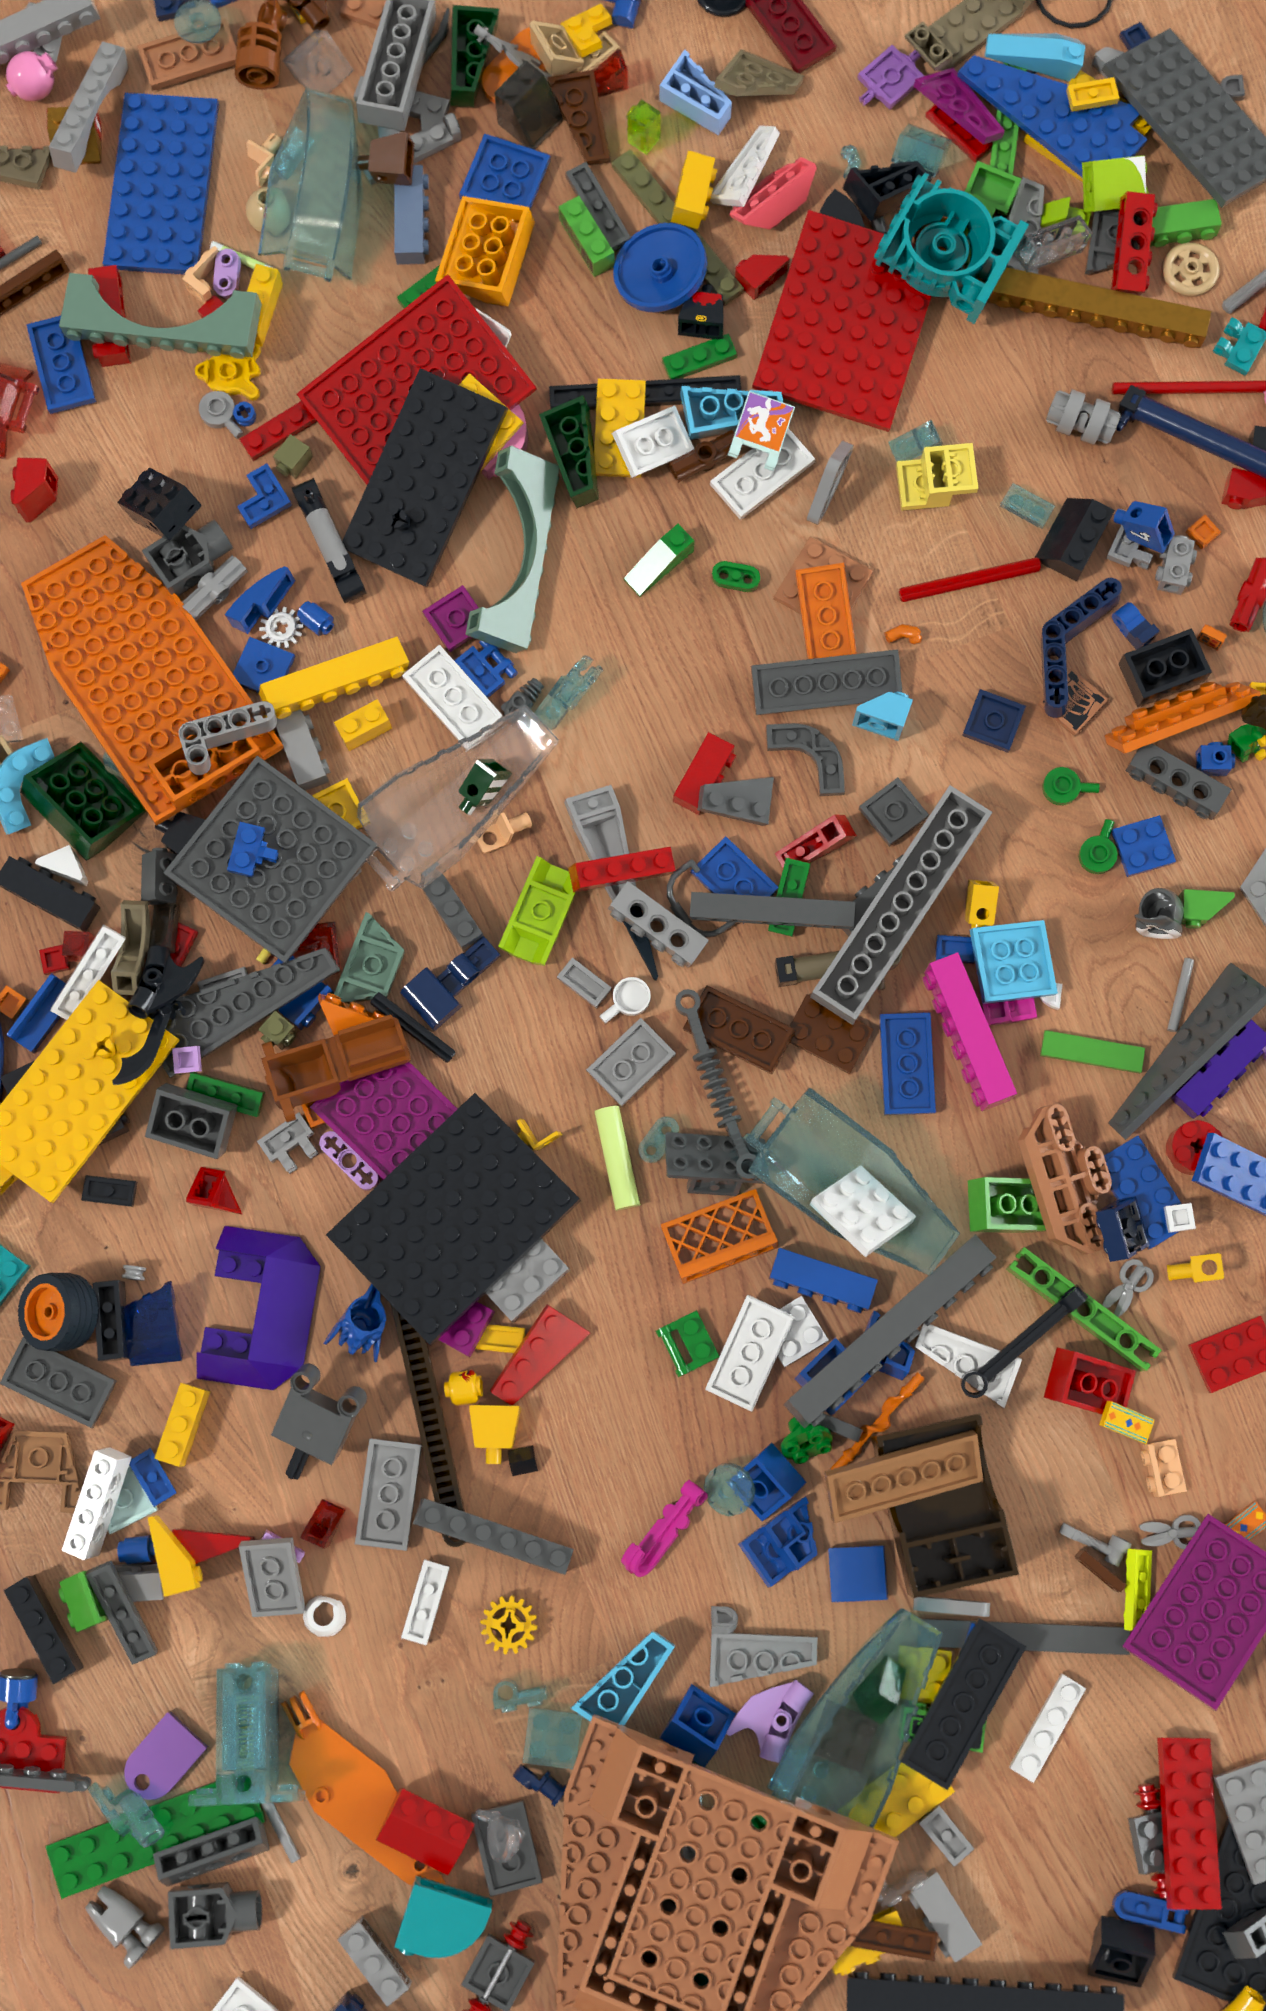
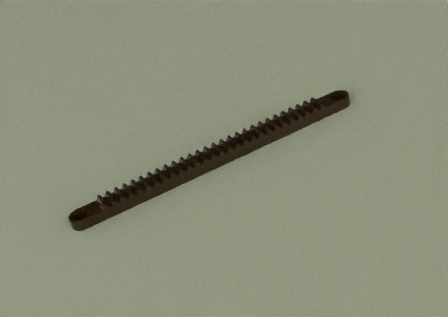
M391 1305L434 1501L465 1512L429 1347L422 1336ZM442 1534L445 1543L449 1546L459 1547L466 1543L462 1540L453 1541L449 1536Z

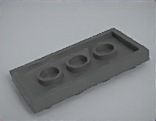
M23 1336L0 1384L77 1422L94 1428L117 1380L57 1351L36 1349Z

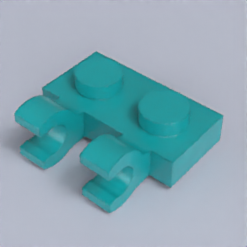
M1231 317L1223 332L1228 336L1238 339L1235 346L1233 347L1229 340L1221 337L1213 352L1227 359L1224 364L1225 366L1246 376L1266 340V331L1249 322L1243 327L1239 320Z

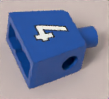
M1134 501L1127 511L1118 509L1114 515V523L1123 525L1129 540L1162 554L1175 535L1168 510L1165 507Z

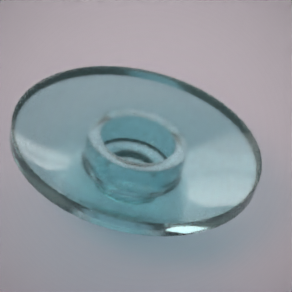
M191 0L184 3L177 10L174 17V25L178 35L185 41L204 43L211 40L218 33L221 27V16L218 9L212 3L206 0Z

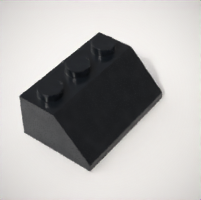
M1067 498L1035 557L1039 558L1040 563L1077 582L1115 510L1094 499Z

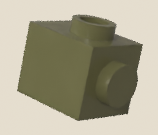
M274 1011L258 1029L263 1034L261 1039L265 1043L271 1041L273 1047L276 1045L281 1050L285 1046L291 1045L298 1033V1030L277 1011Z

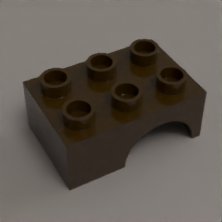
M981 1414L963 1416L871 1437L875 1457L974 1430L978 1437L983 1474L982 1482L887 1508L906 1591L913 1598L1019 1575L1005 1513L997 1500L986 1463L981 1429L983 1422Z

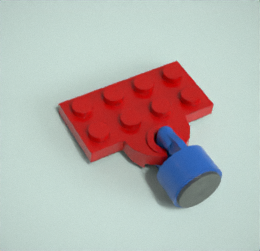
M23 1668L2 1670L0 1672V1701L7 1702V1707L0 1710V1764H11L16 1769L36 1766L40 1768V1771L49 1772L52 1769H64L67 1737L42 1735L41 1723L37 1714H33L28 1710L29 1702L36 1700L38 1674L33 1670ZM0 1786V1788H6V1789H17V1790L39 1791V1792H49V1793H60V1791H48V1790H37V1789H26V1788H15V1787H4V1786Z

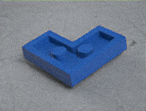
M267 463L246 475L257 495L237 507L250 529L292 506L291 501Z

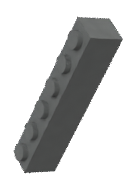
M421 1498L413 1524L563 1575H566L574 1550L425 1498Z

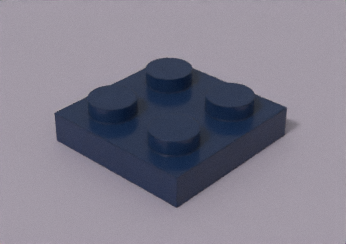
M979 689L962 736L1008 753L1026 706Z

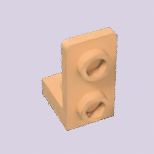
M216 246L205 251L196 265L190 267L182 278L186 289L203 304L212 297L211 287L203 279L215 267V258L219 252Z

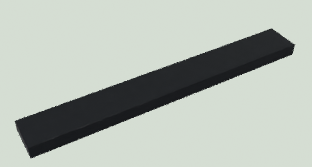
M740 375L646 381L645 407L682 405L681 386H690V388L710 387L722 390L737 389L741 391ZM597 383L549 386L550 409L584 395L590 410H596Z

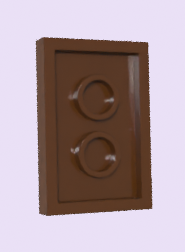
M806 994L790 1024V1027L796 1030L790 1043L850 1074L874 1029L858 1020L853 1025Z

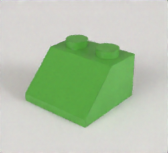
M87 1570L59 1582L61 1586L59 1588L60 1598L63 1603H67L70 1612L67 1614L70 1626L76 1629V1632L86 1630L109 1620L86 1577Z

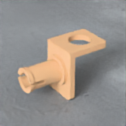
M271 133L261 146L251 140L246 142L248 157L260 164L255 171L256 184L259 187L276 170L274 153L283 143L279 136L275 137L274 133ZM267 168L265 174L262 176L264 169Z
M502 812L495 824L476 830L474 836L482 853L486 854L509 845L514 833L531 828L532 822L528 813H523L508 820L505 813ZM485 833H493L497 839L496 843L493 845L484 843L483 835Z

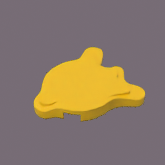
M255 343L253 356L242 359L224 354L212 356L209 360L207 358L204 362L196 365L195 374L212 391H222L229 396L243 395L251 401H256L260 396V392L251 382V379L261 375V370L256 363V359L261 354V348L259 344Z

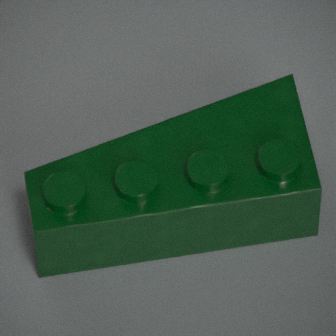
M453 5L450 106L474 107L492 44L486 39L479 43L477 41L479 36L473 32L476 26L480 25L483 28L487 27L488 33L495 36L500 8Z
M584 395L539 414L570 498L577 509L599 500L590 408Z

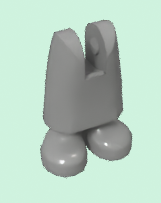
M103 1886L97 1892V1895L108 1906V1909L105 1911L94 1901H90L85 1909L100 1931L115 1948L121 1943L127 1951L124 1965L131 1969L148 1951V1947L158 1939L165 1928L159 1923L152 1925L142 1920L145 1916L142 1910L114 1890ZM131 1930H135L139 1934L141 1941L131 1934Z

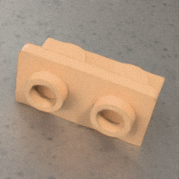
M1176 1439L1143 1444L1144 1450L1141 1451V1459L1143 1465L1148 1467L1149 1477H1146L1149 1492H1153L1154 1497L1186 1492Z

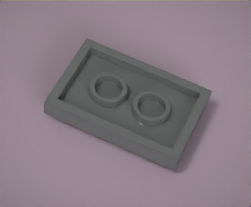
M524 1799L471 1814L472 1821L475 1824L474 1830L490 1897L543 1882Z

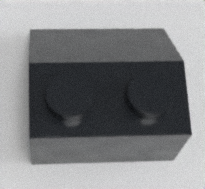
M1101 1915L1094 1931L1088 1975L1141 1987L1155 1958V1928Z

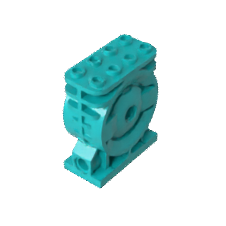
M926 172L923 176L918 174L911 187L912 190L909 195H906L899 213L895 214L887 234H884L878 245L879 248L874 255V259L877 260L875 265L880 267L884 262L890 266L889 273L893 274L895 269L900 271L901 279L906 280L908 284L919 292L934 297H949L951 305L968 314L966 320L975 324L1029 224L1020 220L1017 225L1002 216L992 218L986 207L971 194L953 189L952 187L941 189L942 181L937 180L935 184L927 181L929 174ZM943 216L948 217L945 222H940ZM924 226H926V227L920 232V234L918 235L917 240H916V243H915V246H914V249H913V247H912V245H911V242H912V239H913L914 235H915L921 228H923ZM966 227L970 230L967 238L964 234ZM969 244H970V248H971V260H970V263H969V265H968V267H967L966 269L961 270V268L964 266V264H965V262H966V260H967V258H968V255H969ZM938 246L944 247L946 251L940 250ZM978 277H979L980 279L984 280V283L981 282V281H979V280H977Z

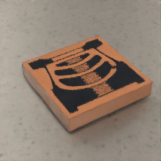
M1070 668L1067 671V709L1063 716L1054 719L1075 737L1105 705L1108 699L1074 669ZM1054 695L1053 700L1055 704H1058V695ZM1043 697L1038 705L1045 711Z

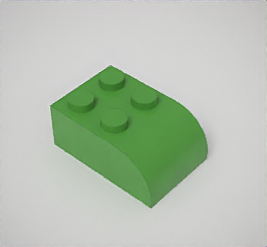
M982 1177L968 1180L970 1232H1046L1030 1179Z

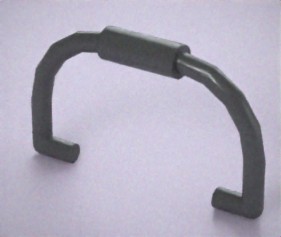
M690 859L670 876L667 884V898L671 904L670 908L676 917L702 936L715 937L724 933L735 925L736 922H727L713 931L697 929L679 902L676 903L673 896V885L680 874L690 867L695 873L701 870L695 861Z

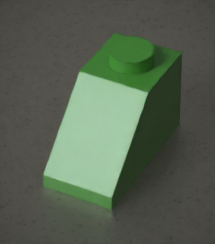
M1184 889L1179 894L1184 908L1181 924H1186V928H1201L1235 897V892Z

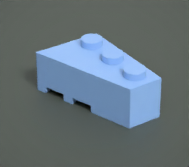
M684 50L659 85V101L717 135L720 134L731 118L732 101L722 90L714 87L715 82L710 81L704 74L701 66H697L690 58V54Z

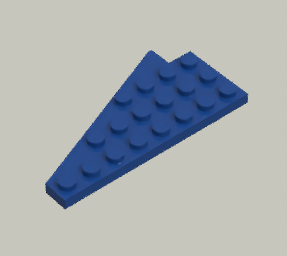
M973 55L958 71L957 76L1081 178H1083L1082 162L1134 157L1146 145L1147 138L1132 127L1141 115L1131 104L1118 101V104L1071 112L1066 92L1068 84Z

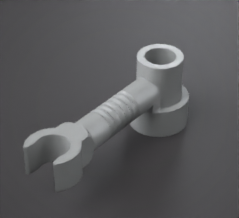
M1065 1523L1062 1524L1059 1531L1062 1535L1105 1554L1104 1560L1119 1567L1124 1554L1127 1553V1549H1130L1132 1545L1130 1542L1113 1534L1107 1544Z

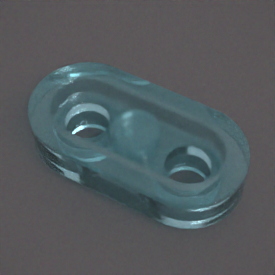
M662 1117L658 1119L641 1141L638 1151L643 1161L656 1163L665 1154V1135L661 1132V1129L664 1126H668L671 1128L672 1133H679L678 1123L673 1118ZM648 1147H654L656 1153L654 1155L647 1154L646 1150Z

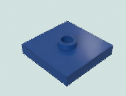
M249 637L233 675L242 687L259 693L260 684L288 675L295 659V654Z

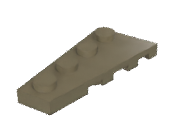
M0 146V181L40 189L51 160L49 146H43V149H32V146H22L21 149H8V146Z

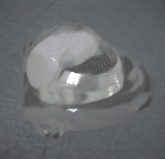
M477 1809L475 1817L489 1823L487 1843L491 1857L498 1864L508 1863L516 1855L524 1839L525 1833L519 1821L503 1816L499 1811L490 1812L484 1809Z

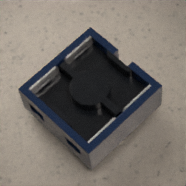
M1136 1196L1118 1199L1096 1212L1097 1226L1102 1232L1104 1239L1103 1247L1106 1254H1108L1110 1262L1129 1259L1136 1255L1137 1251H1142L1150 1246Z

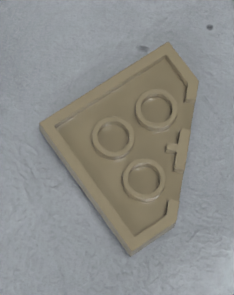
M740 49L716 78L714 87L722 90L724 94L733 96L795 94L802 85L804 76Z

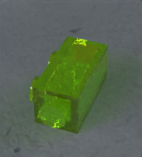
M641 99L627 113L628 143L647 155L661 138V112Z

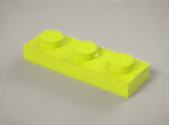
M1127 1549L1124 1630L1132 1631L1150 1604L1152 1550Z

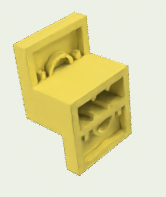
M973 443L924 447L921 459L896 462L901 511L946 507L950 505L953 495L977 493L978 491Z

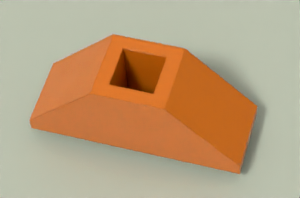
M320 993L318 995L319 1003L333 1035H337L340 1030L385 1016L377 1010H374L373 1013L366 1011L364 1006L356 1002H351L350 1004L342 1002L340 997L331 993H327V996Z

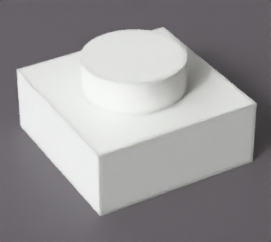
M1191 1203L1164 1207L1168 1233L1196 1229Z

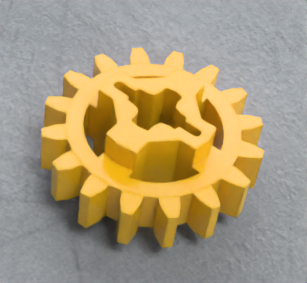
M514 1595L510 1596L509 1601H506L504 1596H500V1604L492 1601L490 1604L493 1609H485L483 1611L488 1617L487 1619L480 1620L481 1624L486 1625V1629L481 1631V1635L488 1634L489 1638L485 1643L490 1644L494 1642V1651L503 1647V1652L507 1655L509 1648H512L516 1654L518 1653L519 1645L525 1649L528 1647L526 1639L534 1640L535 1637L530 1632L531 1630L538 1629L537 1625L532 1624L537 1615L529 1614L532 1605L525 1608L523 1606V1598L517 1603L515 1602ZM506 1607L505 1614L502 1617H493L499 1609ZM516 1608L524 1614L526 1621L519 1619L516 1615ZM511 1612L510 1618H512V1623L516 1624V1627L511 1629L507 1637L508 1631H506L507 1628L502 1625V1622H506ZM492 1628L498 1629L502 1634V1641L495 1636ZM525 1632L521 1639L512 1642L514 1634Z

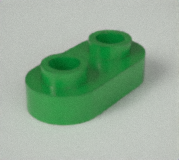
M721 561L713 567L712 580L717 586L722 588L752 592L760 584V573L753 566ZM725 573L728 575V578L722 579L720 575ZM745 578H750L752 582L745 583L743 580Z

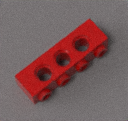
M1127 191L1120 198L1111 290L1140 296L1149 287L1150 277L1147 275V268L1152 261V251L1149 250L1150 242L1153 241L1155 235L1152 221L1156 216L1158 207L1157 203H1155V194ZM1133 216L1140 217L1142 225H1137L1133 220ZM1131 240L1139 243V250L1131 246ZM1129 264L1136 267L1137 274H1132L1129 271Z

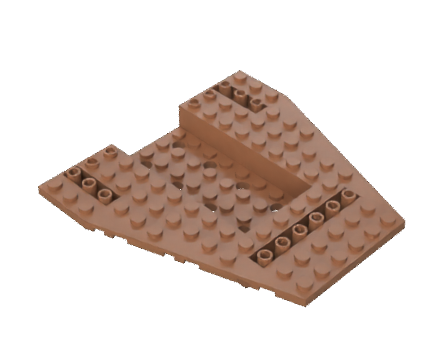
M593 1714L564 1792L557 2011H797L807 1996L813 1992L834 1966L844 1950L855 1940L861 1929L871 1920L898 1846L899 1838L798 1797L791 1804L693 1764L694 1755ZM703 1794L712 1795L715 1799V1804L709 1808L702 1806L699 1800L700 1796ZM755 1815L763 1816L767 1821L766 1826L762 1829L755 1828L751 1823L752 1817ZM684 1846H690L695 1850L696 1856L693 1859L687 1860L682 1857L680 1850ZM740 1867L746 1870L748 1876L744 1881L734 1879L732 1871L735 1868ZM670 1898L674 1900L677 1908L672 1912L665 1911L661 1905L664 1899ZM717 1920H723L727 1923L728 1930L722 1934L717 1933L713 1928V1923ZM646 1951H652L656 1954L657 1961L654 1964H647L643 1960L642 1954ZM697 1973L706 1974L709 1978L708 1984L704 1986L696 1984L693 1978L694 1975Z

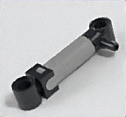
M314 478L291 487L344 604L366 595L364 585L345 548Z

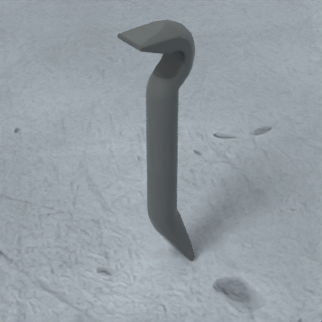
M448 7L438 32L429 42L423 66L447 36L450 14Z

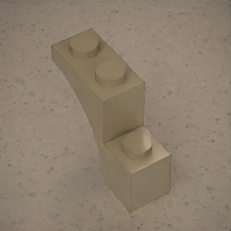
M123 900L120 904L121 935L125 936L126 939L118 950L115 964L111 970V978L114 992L119 995H134L145 967L144 959L147 956L148 949L153 946L148 901Z

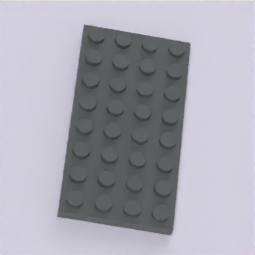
M1170 28L1104 64L1102 68L1103 73L1108 78L1114 77L1117 89L1221 208L1266 182V136L1223 90L1221 85Z

